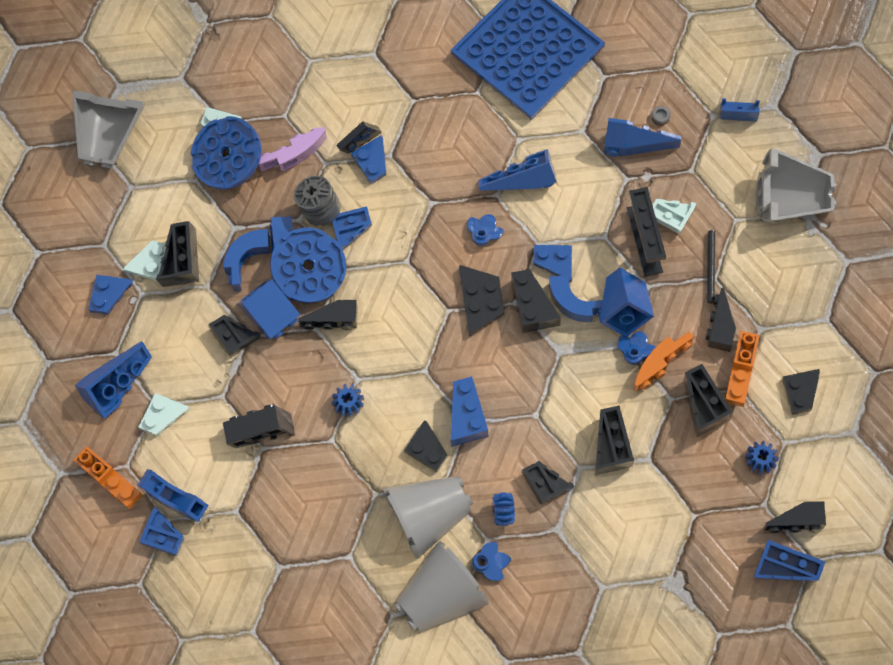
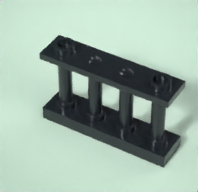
M648 187L630 190L629 197L632 206L626 209L644 277L661 274L663 269L660 260L666 259V253Z

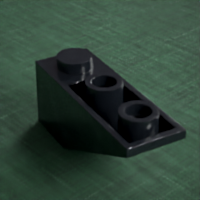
M721 288L720 294H715L713 305H717L715 312H711L709 322L713 323L712 329L707 330L705 340H709L708 347L730 352L736 326L725 290Z
M336 300L298 318L300 328L306 330H313L314 328L351 330L357 328V300Z
M803 502L766 522L763 530H769V533H779L781 530H789L790 533H798L801 530L820 532L826 526L825 502Z

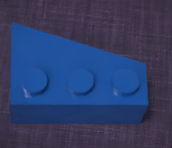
M472 376L453 381L451 447L489 437L488 427Z
M767 540L753 579L817 582L820 579L825 561Z

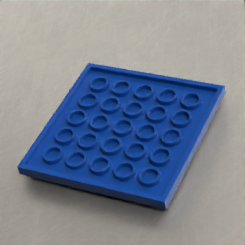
M501 0L450 51L454 57L532 120L605 47V42L552 0Z

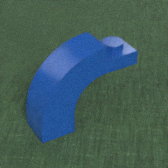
M268 229L245 233L237 238L229 247L224 259V270L228 274L229 285L233 286L234 291H242L241 269L244 262L251 256L270 253Z
M568 275L549 277L550 295L560 312L580 322H592L593 315L600 316L602 300L583 301L578 299L570 289Z
M150 469L146 470L137 485L147 492V495L162 505L197 522L200 521L209 506L196 495L173 486Z

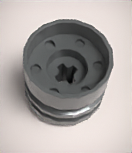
M310 176L302 180L294 190L293 197L295 203L310 224L324 226L336 219L340 213V199L326 178Z

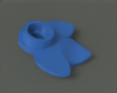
M492 214L484 215L480 220L470 217L467 223V229L472 233V239L478 246H484L490 240L499 239L504 232V229L496 227V218Z
M641 331L635 332L631 338L621 335L618 339V348L624 353L627 363L631 365L639 364L643 358H647L656 348L654 345L647 344V336Z
M497 542L485 544L481 552L472 558L473 569L483 573L491 581L503 580L504 575L501 570L511 562L510 556L497 552ZM484 560L485 565L479 566L478 561Z

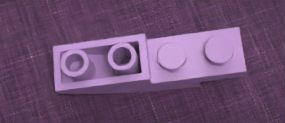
M325 127L314 128L305 134H297L290 139L291 146H284L279 148L278 151L262 154L259 162L261 172L279 166L282 172L307 159L326 140Z

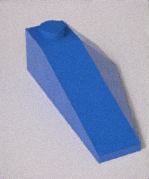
M608 118L604 154L617 157L680 148L682 136L662 130L653 132L645 125L640 128L633 126V122L628 120Z
M546 149L525 157L526 161L520 164L515 162L510 164V167L504 172L498 170L479 179V190L539 189L553 186L554 183H557L549 150Z
M141 341L89 373L74 386L83 400L105 419L123 402L121 401L127 391H130L132 383L137 376H140L152 356Z

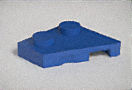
M382 135L351 152V156L370 184L387 175Z
M367 206L339 213L337 218L332 221L337 242L342 250L372 226Z
M534 245V266L546 269L553 275H568L569 282H572V245Z
M96 275L89 311L109 315L114 309V305L122 299L123 293L128 287L133 285L132 279Z

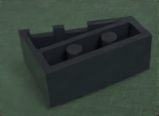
M190 221L173 223L170 225L164 257L161 258V268L156 277V280L162 287L199 281L196 228Z
M531 270L511 272V283L522 332L526 333L560 326V316Z
M703 364L685 372L683 381L696 436L698 437L730 420L733 412Z
M274 404L266 405L264 409L259 411H248L247 415L241 417L233 416L229 418V421L223 422L226 443L234 448L257 444L259 440L267 437L275 440L277 435L288 433L289 436L295 435L291 413Z
M620 405L600 409L595 475L633 467L634 457Z

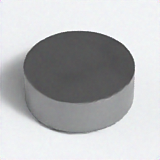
M664 106L656 107L652 112V121L656 125H666L671 115L669 109Z

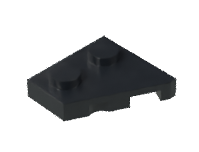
M362 121L336 146L340 151L350 153L381 134L382 131L378 126Z
M226 315L208 324L209 329L229 356L260 339L261 336L259 332L247 329L245 325L233 321L232 318Z
M820 369L783 376L782 380L792 415L812 410Z
M425 420L404 450V453L435 472L439 471L448 457L433 430Z
M540 461L521 471L541 505L574 488L573 483H568L559 477L558 473L549 470Z

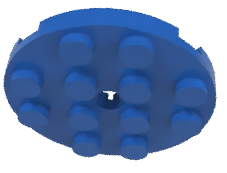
M226 116V118L212 120L199 131L193 142L191 155L194 173L203 183L215 189L227 190L240 186L253 175L259 165L262 152L260 137L256 130L241 118ZM229 149L230 155L223 157V151Z
M299 228L284 235L276 244L270 259V272L273 281L288 298L300 303H317L332 296L342 284L346 274V258L339 243L324 231L315 228ZM305 261L312 262L313 269L310 271L306 270L303 267V263Z

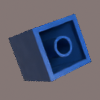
M619 267L606 277L600 323L627 337L652 319L654 313L646 282Z
M272 279L265 280L237 303L267 339H277L284 333L282 329L287 325L289 328L298 322L297 317L300 316L299 312Z

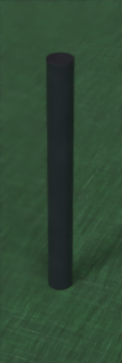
M709 230L707 303L713 304L715 299V231Z

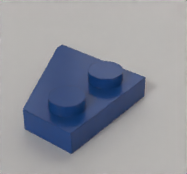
M153 507L139 542L142 545L177 556L184 541V536L173 527L157 508Z

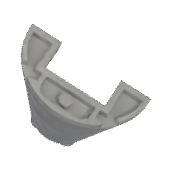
M73 90L78 159L84 160L85 165L95 166V163L102 164L101 167L112 169L145 107V102L130 99L121 101Z
M774 148L767 152L762 162L765 166L762 172H759L756 187L757 210L759 215H763V221L774 222L834 211L836 208V200L832 197V193L836 189L834 174Z
M459 476L382 489L390 508L392 507L407 537V542L416 560L471 512L469 505L473 504L468 493L464 494L462 490L464 485Z
M441 541L434 546L396 600L397 604L394 605L401 615L405 613L409 617L407 622L413 630L418 629L420 633L489 604L485 593L479 591V584L449 548H444L445 544Z

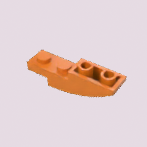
M740 331L725 401L728 404L744 407L760 336L758 334Z
M687 332L674 342L669 336L650 353L641 366L634 384V391L637 392L640 389L643 391L651 385L650 382L655 378L657 380L661 379L667 373L668 364L666 361L670 363L677 357L676 354L690 349L694 336Z
M86 446L73 459L89 476L129 510L143 496L139 490L118 474L89 447Z

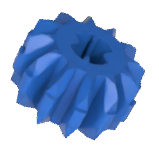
M344 384L343 390L337 387L336 391L338 394H332L334 400L331 402L332 406H335V412L341 411V416L343 417L346 413L349 414V417H352L353 411L359 414L358 408L364 407L363 402H361L364 400V395H360L361 390L359 388L355 390L353 384L350 388H347V385Z
M762 441L761 445L754 442L753 447H748L747 451L749 453L745 454V458L748 459L746 465H753L752 472L759 469L758 473L762 474L764 469L766 473H770L771 468H776L775 462L779 461V457L775 456L778 452L777 449L771 450L772 443L767 447L765 446V441ZM759 455L765 456V460L763 461L762 458L760 460L758 458Z
M506 492L494 494L492 498L494 523L501 526L512 525L515 521L513 495Z

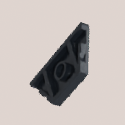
M460 265L459 272L469 336H473L476 331L488 326L493 320L504 315L500 280L498 276Z

